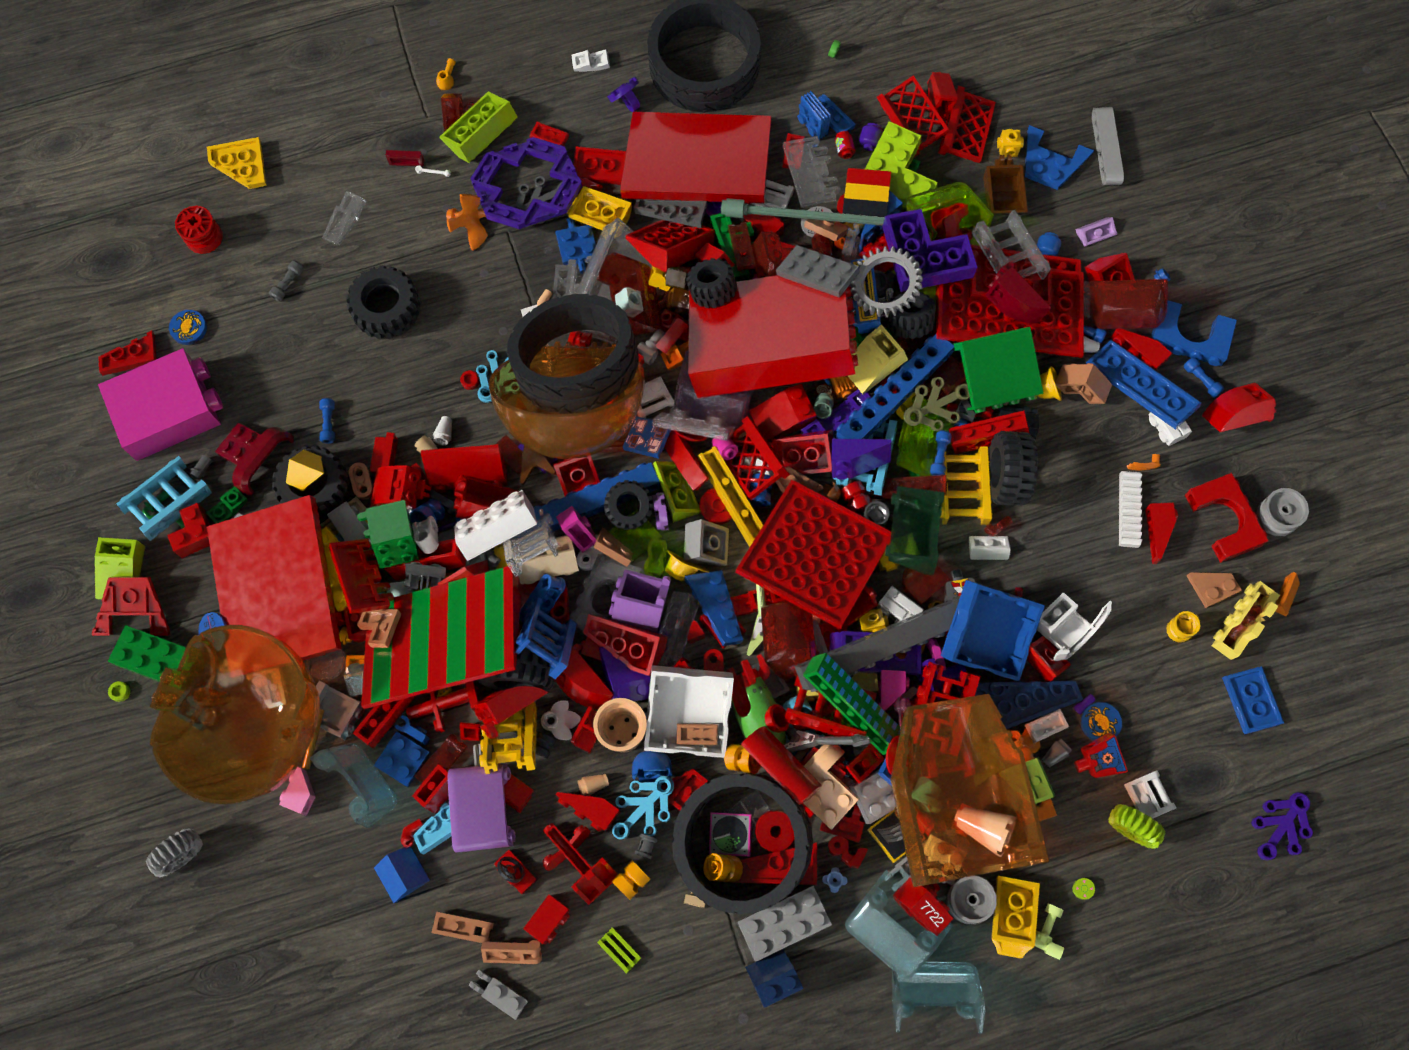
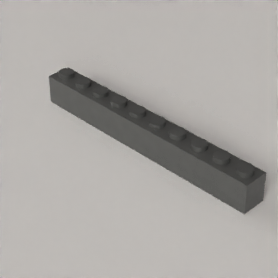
M960 596L831 650L827 654L849 676L857 674L860 668L864 667L867 669L875 666L876 661L881 659L882 661L889 660L897 652H908L913 645H924L932 637L939 638L946 635V631L950 629ZM811 659L794 666L802 688L811 692L818 691L803 676Z

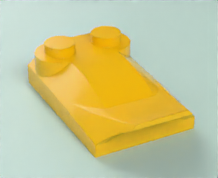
M583 186L566 214H568L569 218L605 231L610 237H617L622 233L630 218L632 203Z
M997 876L994 888L996 908L993 913L992 941L996 947L997 954L1023 958L1029 950L1035 947L1040 883Z

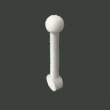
M416 166L415 168L418 174L427 172L443 174L446 177L451 175L450 170L424 169L421 166Z

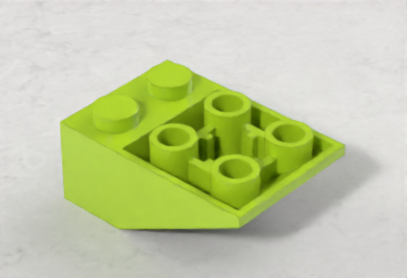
M98 537L95 552V599L102 600L108 577H140L145 551L143 544L132 539Z

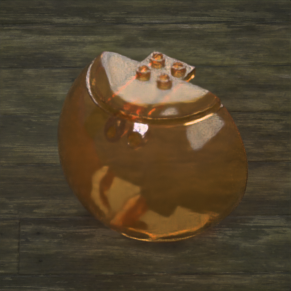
M225 625L208 629L199 635L195 634L187 644L178 669L165 668L160 676L159 685L152 696L150 704L151 708L160 710L151 732L150 746H153L152 751L155 759L166 777L182 792L195 799L213 804H233L249 801L268 794L281 786L295 771L312 741L320 711V699L314 679L301 657L288 644L268 632L243 625ZM271 699L272 703L281 702L284 705L268 708L264 700Z

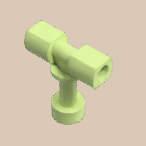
M1048 903L1045 909L1048 916L1042 931L1036 932L1035 946L1044 950V953L1060 960L1064 947L1053 943V938L1049 935L1056 917L1061 918L1064 910Z

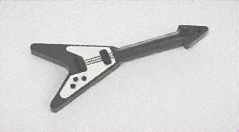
M788 727L785 732L791 740L785 743L784 746L792 753L817 745H853V747L869 744L871 741L869 737L859 734L854 736L819 737L815 734Z

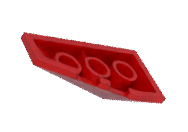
M588 614L583 632L599 646L608 650L616 659L626 664L630 670L647 676H651L652 665L657 666L661 660L668 636L592 614Z

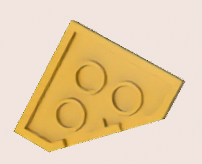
M259 137L207 147L208 162L212 167L248 189L267 186L262 145Z

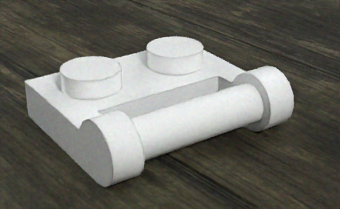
M766 180V187L786 194L766 189L764 203H750L755 206L786 209L795 187Z
M661 376L627 391L638 416L646 418L647 415L667 406L672 407L675 405ZM662 397L665 398V400L660 401L654 405H651L645 409L641 408L642 406L647 405L653 401H656Z
M1158 770L1124 784L1136 810L1138 809L1140 812L1152 817V819L1176 809L1174 802L1171 803L1159 779L1160 774ZM1147 781H1152L1164 807L1160 808Z

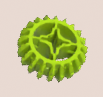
M1118 804L1112 809L1108 822L1112 828L1116 829L1123 836L1151 849L1158 848L1163 842L1166 831L1152 817L1127 805Z

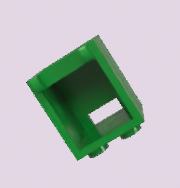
M405 500L367 508L365 512L357 515L359 521H368L369 529L365 530L363 534L365 538H370L380 569L419 559L417 545L414 541L412 521Z

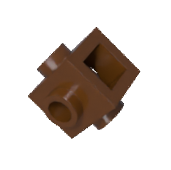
M678 288L669 290L666 309L675 310V313L680 315L688 313L689 290Z

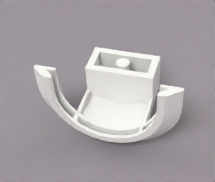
M1062 593L1042 613L1037 630L1059 649L1053 660H1066L1076 653L1107 619L1111 612L1112 602L1109 601L1101 609L1093 623L1090 624L1076 612L1078 605L1065 593Z

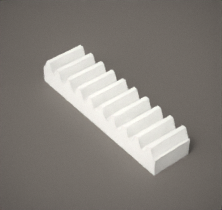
M1121 471L1119 474V546L1139 548L1142 542V474L1138 472Z

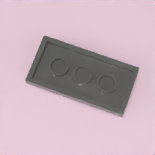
M798 245L795 246L776 269V273L780 277L839 298L860 272V268L857 265Z

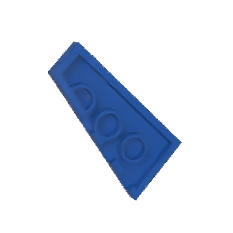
M722 570L685 576L686 584H689L694 598L699 601L704 615L709 618L711 627L722 646L741 644L743 637Z

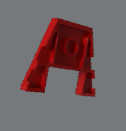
M108 577L101 600L103 601L102 606L97 614V622L92 630V636H109L113 634L112 615H149L151 635H170V629L151 577Z

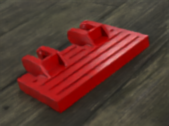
M369 539L333 542L329 545L330 554L350 614L388 609L390 601L394 599L393 593L378 594L390 590L391 586L387 582L378 583L381 580L378 561L373 560L376 559L374 550H369Z

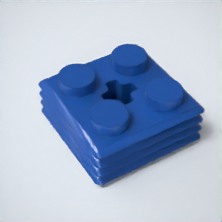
M812 91L810 93L807 92V95L801 96L800 111L797 117L801 124L807 126L809 134L819 140L823 136L825 137V134L828 135L831 113Z

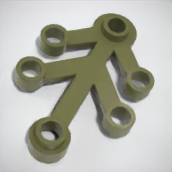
M936 377L931 381L933 388L927 405L922 408L923 397L927 395L928 389L924 385L915 388L916 397L913 406L904 413V420L908 425L916 426L921 423L931 427L933 431H941L944 426L943 422L925 417L924 415L928 413L946 418L949 423H957L959 421L960 415L957 412H950L940 407L956 399H968L970 396L967 384L958 385L955 392L937 400L940 389L944 386V380L941 377ZM937 379L940 381L939 386H936L935 381ZM920 388H923V394L919 393ZM960 389L964 390L963 396L959 393ZM911 413L915 414L914 420L910 418ZM952 414L956 416L954 421L951 419ZM936 422L939 423L938 429L934 426Z

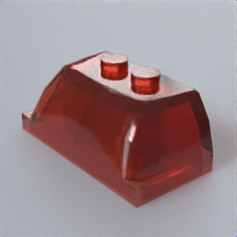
M1168 279L1090 281V314L1093 323L1099 329L1156 328L1165 320L1168 304Z
M787 600L776 601L761 607L764 658L770 669L777 676L785 680L797 676L794 666L816 656L813 618L811 613Z

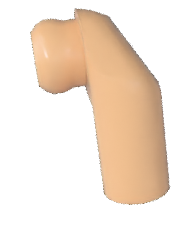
M545 289L537 301V306L549 301L553 293Z

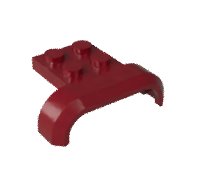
M237 423L219 445L215 453L237 465L232 476L233 485L240 492L249 496L254 494V490L250 485L252 476L279 442L288 440L290 443H293L294 436L279 427H271L260 435L246 426Z

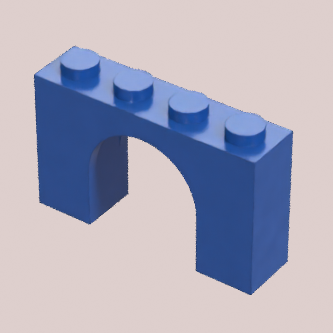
M1164 299L1158 307L1151 339L1159 341L1175 355L1196 358L1198 361L1208 362L1212 366H1222L1228 357L1237 320L1218 315L1212 323L1208 340L1192 342L1185 339L1178 330L1177 322L1182 304Z

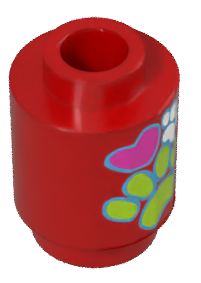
M841 131L836 134L835 144L838 156L843 159L851 158L856 152L852 135L848 131Z

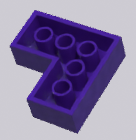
M922 209L885 216L883 231L889 252L892 246H894L896 253L901 248L903 254L908 251L910 257H915V262L919 263V268L922 271L923 282H920L922 288L974 278L977 264L967 234L931 241ZM892 262L900 291H907L910 283L907 271L901 265Z

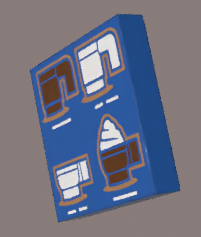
M636 416L624 442L623 449L659 459L672 426L671 424Z

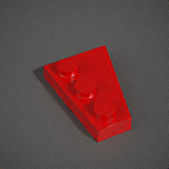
M151 330L146 333L147 336L139 340L135 338L131 340V344L123 348L117 347L99 356L100 374L104 376L135 369L156 360L154 332Z

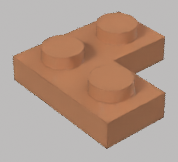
M398 609L362 612L357 626L361 630H372L368 641L370 647L389 648L401 613Z

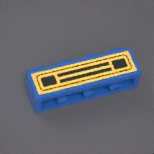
M864 259L850 260V263L858 266L857 261L864 262ZM873 267L865 277L864 289L871 300L878 302ZM853 300L854 309L852 311H856L854 326L858 327L859 334L873 332L881 325L877 311L870 315L869 309L865 312L862 308L863 306L859 307L857 301Z

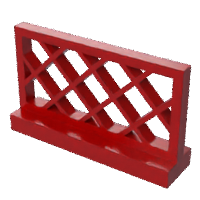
M914 75L887 94L883 95L882 93L876 97L892 123L914 133L927 135L926 141L920 144L914 158L920 154L919 151L950 131ZM911 83H914L916 86L914 93L906 92L907 86ZM895 94L901 95L899 103L892 102L890 98ZM904 95L913 96L911 104L903 103ZM916 97L925 99L923 106L914 105ZM901 107L910 108L908 116L900 115ZM913 109L922 110L920 118L911 117ZM925 110L933 112L932 120L923 118ZM910 120L918 121L917 130L909 129ZM922 122L931 123L929 131L920 130ZM934 124H940L944 128L938 133L932 132Z
M958 85L955 90L958 100L946 120V125L950 131L942 136L938 154L945 155L947 152L980 163L996 102L965 92V87ZM964 99L971 100L974 105L967 107ZM980 105L990 106L989 111L984 113ZM976 108L980 115L974 117L970 110ZM966 112L970 119L964 122L960 115ZM982 118L986 123L985 126L980 127L976 120ZM972 122L976 130L970 132L966 125ZM960 127H962L966 133L961 137L957 132V129ZM979 133L982 140L977 142L973 134ZM969 137L972 145L966 146L962 139ZM959 142L963 149L957 150L952 148L954 143ZM975 147L978 156L972 155L969 149Z
M746 416L741 420L743 425L728 436L736 446L743 445L742 453H737L735 456L740 457L739 465H732L733 459L724 461L748 498L752 500L779 478L783 477L786 479L790 473L756 424ZM745 431L747 433L745 441H738L739 435ZM748 445H755L754 453H746ZM745 457H752L750 466L743 465ZM757 458H764L762 466H755ZM742 469L749 470L747 478L740 477ZM754 470H761L759 479L752 478ZM766 471H773V476L769 479H764ZM750 483H758L757 488L750 492Z

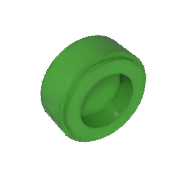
M834 40L828 53L829 57L835 58L841 45L840 41Z

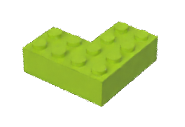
M889 121L865 169L891 171L889 190L903 202L901 211L907 212L922 209L924 216L937 190L938 182L908 169L921 144V135Z

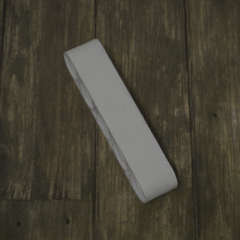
M1093 108L1092 124L1102 184L1121 185L1124 180V172L1113 108Z

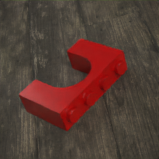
M1232 473L1191 488L1185 494L1193 512L1213 504H1222L1231 508L1237 515L1239 521L1237 532L1217 540L1212 545L1220 563L1262 547L1268 542L1266 531L1261 528L1256 513L1250 508L1247 496L1242 493L1239 481L1234 478Z

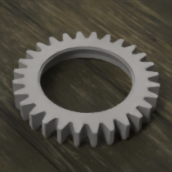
M887 246L884 247L883 252L877 248L876 254L869 251V258L863 255L864 262L857 261L860 272L850 284L854 300L857 301L859 307L863 306L862 308L865 312L869 309L870 315L877 311L878 317L881 316L882 312L888 317L891 311L895 316L897 309L903 313V306L910 308L909 301L915 303L914 296H920L917 289H922L920 282H923V277L921 276L922 271L919 268V263L915 262L914 256L910 257L908 251L903 254V250L899 248L896 253L894 246H892L890 252H888ZM883 262H894L904 267L910 281L905 294L889 303H878L871 300L864 289L867 273L874 266Z

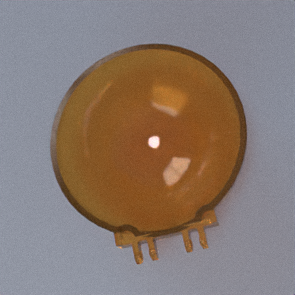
M556 341L554 346L545 345L540 349L530 364V370L543 376L558 378L582 374L597 367L606 360L614 351L616 344L608 347V342H604L602 347H598L597 342H592L590 347L572 346V342H567L565 346H561L560 341ZM509 359L492 373L488 385L491 401L500 421L517 441L530 450L544 456L557 459H578L605 450L620 439L628 430L642 402L645 373L639 362L635 377L619 396L617 395L615 399L596 409L572 414L552 413L541 410L531 404L533 402L528 401L521 393Z

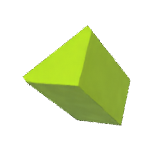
M655 461L653 463L654 470L659 479L661 491L664 492L665 502L673 523L701 513L693 489L682 476L674 462Z

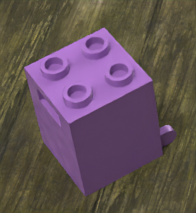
M625 569L623 576L618 577L616 583L618 590H614L611 601L615 603H611L609 615H612L611 620L657 633L666 603L670 577L664 576L663 579Z

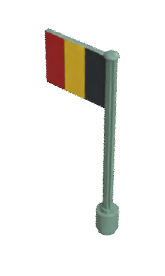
M848 168L842 214L751 206L745 204V200L730 198L722 200L721 214L734 218H743L747 214L883 226L884 218L887 215L891 171Z

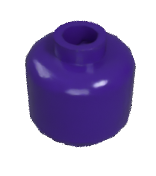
M868 123L863 126L859 138L860 144L864 146L863 149L873 151L876 148L884 132L880 125Z

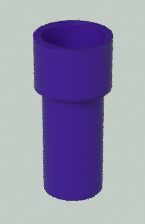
M1089 694L1082 702L1075 705L1073 709L1081 715L1096 699L1093 695Z

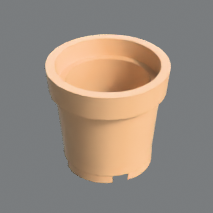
M615 698L607 701L598 709L593 722L594 733L598 741L606 748L617 752H629L639 745L645 735L647 727L646 716L642 708L634 701L626 698ZM614 726V729L610 730L609 727Z

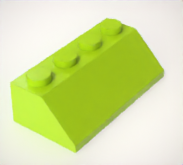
M487 92L440 136V139L460 159L470 163L518 117L509 101L491 92Z

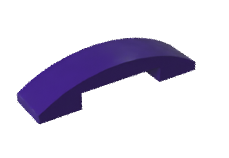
M858 389L849 395L846 401L833 409L828 418L815 419L801 429V431L805 434L833 430V433H835L838 426L843 422L846 423L852 412L855 410L859 411L862 408V403L868 397H871L867 392L863 395Z

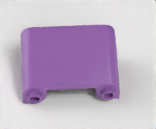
M507 763L498 764V771L490 769V774H486L484 767L481 766L449 769L448 793L453 850L456 853L513 846L515 831L510 826H507L504 784L511 777L510 768L507 767Z

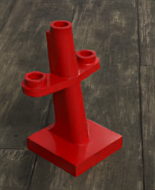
M474 681L465 683V688L437 697V690L428 692L431 700L406 708V713L409 719H417L435 713L436 720L433 721L435 730L442 733L445 732V724L441 711L470 702L471 709L475 711L474 704L478 703L479 699L484 698L482 690L474 684Z
M553 823L547 825L544 833L556 845L559 851L554 855H547L543 859V867L550 871L567 858L582 875L571 887L590 905L613 883L612 880L618 874L603 857L591 867L576 850L590 834V830L586 826H578L574 830V836L568 841Z

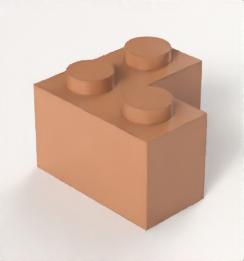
M1092 363L1062 365L1055 382L1056 386L1064 394H1080L1089 404H1105L1112 387L1106 376Z

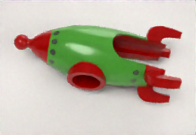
M762 654L757 656L760 665L759 671L756 668L752 669L747 659L741 661L744 670L741 673L743 679L740 675H736L733 667L727 669V672L733 673L734 682L731 704L744 737L747 738L755 730L765 726L784 745L786 743L785 731L789 727V722L784 720L786 710L781 705L776 704L764 682L771 673Z

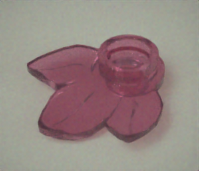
M899 696L897 701H895L894 707L895 711L899 713L900 729L903 734H907L908 724L911 725L910 715L913 705L908 697Z

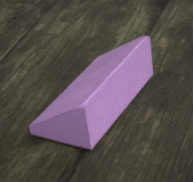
M1107 217L1075 229L1084 247L1117 235L1113 217Z

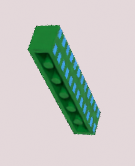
M823 653L812 657L803 676L856 729L867 732L866 737L870 738V743L885 755L891 740L897 735L904 736L906 732L831 656Z

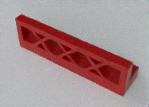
M1024 411L948 428L952 435L951 444L955 454L977 450L980 447H990L992 438L1000 431L1029 433Z

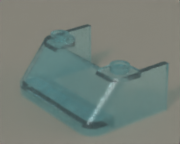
M885 870L846 919L845 926L851 935L900 977L909 979L918 972L933 954L953 925L949 923L938 936L930 931L921 932L917 938L911 935L883 911L888 899L885 892L878 886L889 873V871Z
M896 962L893 964L892 1004L896 1032H900L901 1018L913 1015L914 1006H956V1011L961 1017L966 1019L975 1018L978 1033L983 1034L985 1002L977 968L973 964L966 962Z

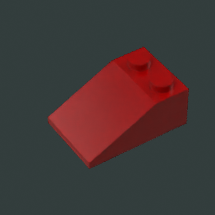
M802 384L783 390L749 411L753 422L765 439L770 442L773 439L780 438V436H786L803 429L813 422L817 416Z
M833 430L811 432L772 440L774 452L785 467L789 466L802 474L832 472Z

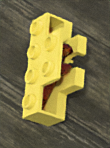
M1261 581L1254 585L1250 584L1245 589L1244 593L1246 595L1235 604L1234 608L1236 610L1233 614L1227 616L1224 620L1226 625L1223 629H1219L1213 637L1215 641L1211 646L1230 660L1239 657L1248 642L1260 635L1265 627L1261 624L1262 621H1265L1262 617L1266 615L1269 618L1272 617L1278 608L1275 602L1280 595Z

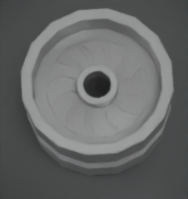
M1280 488L1273 491L1259 504L1256 514L1261 528L1267 533L1274 536H1286L1294 532L1307 520L1309 507L1304 496L1298 491L1290 488Z
M967 876L957 880L950 886L946 904L950 909V914L956 920L964 924H976L987 920L994 913L996 893L987 880L979 876ZM970 896L974 897V899L972 900L975 902L974 904L969 902Z

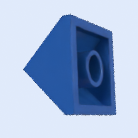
M404 847L387 854L374 867L393 903L398 902L430 881L411 847Z

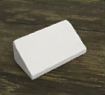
M969 536L970 559L1008 560L1010 555L1008 536Z

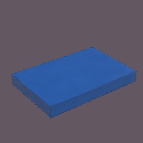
M1262 666L1222 677L1244 735L1284 724Z

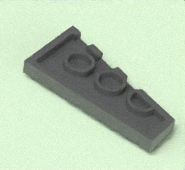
M637 199L634 211L635 214L701 228L708 202Z

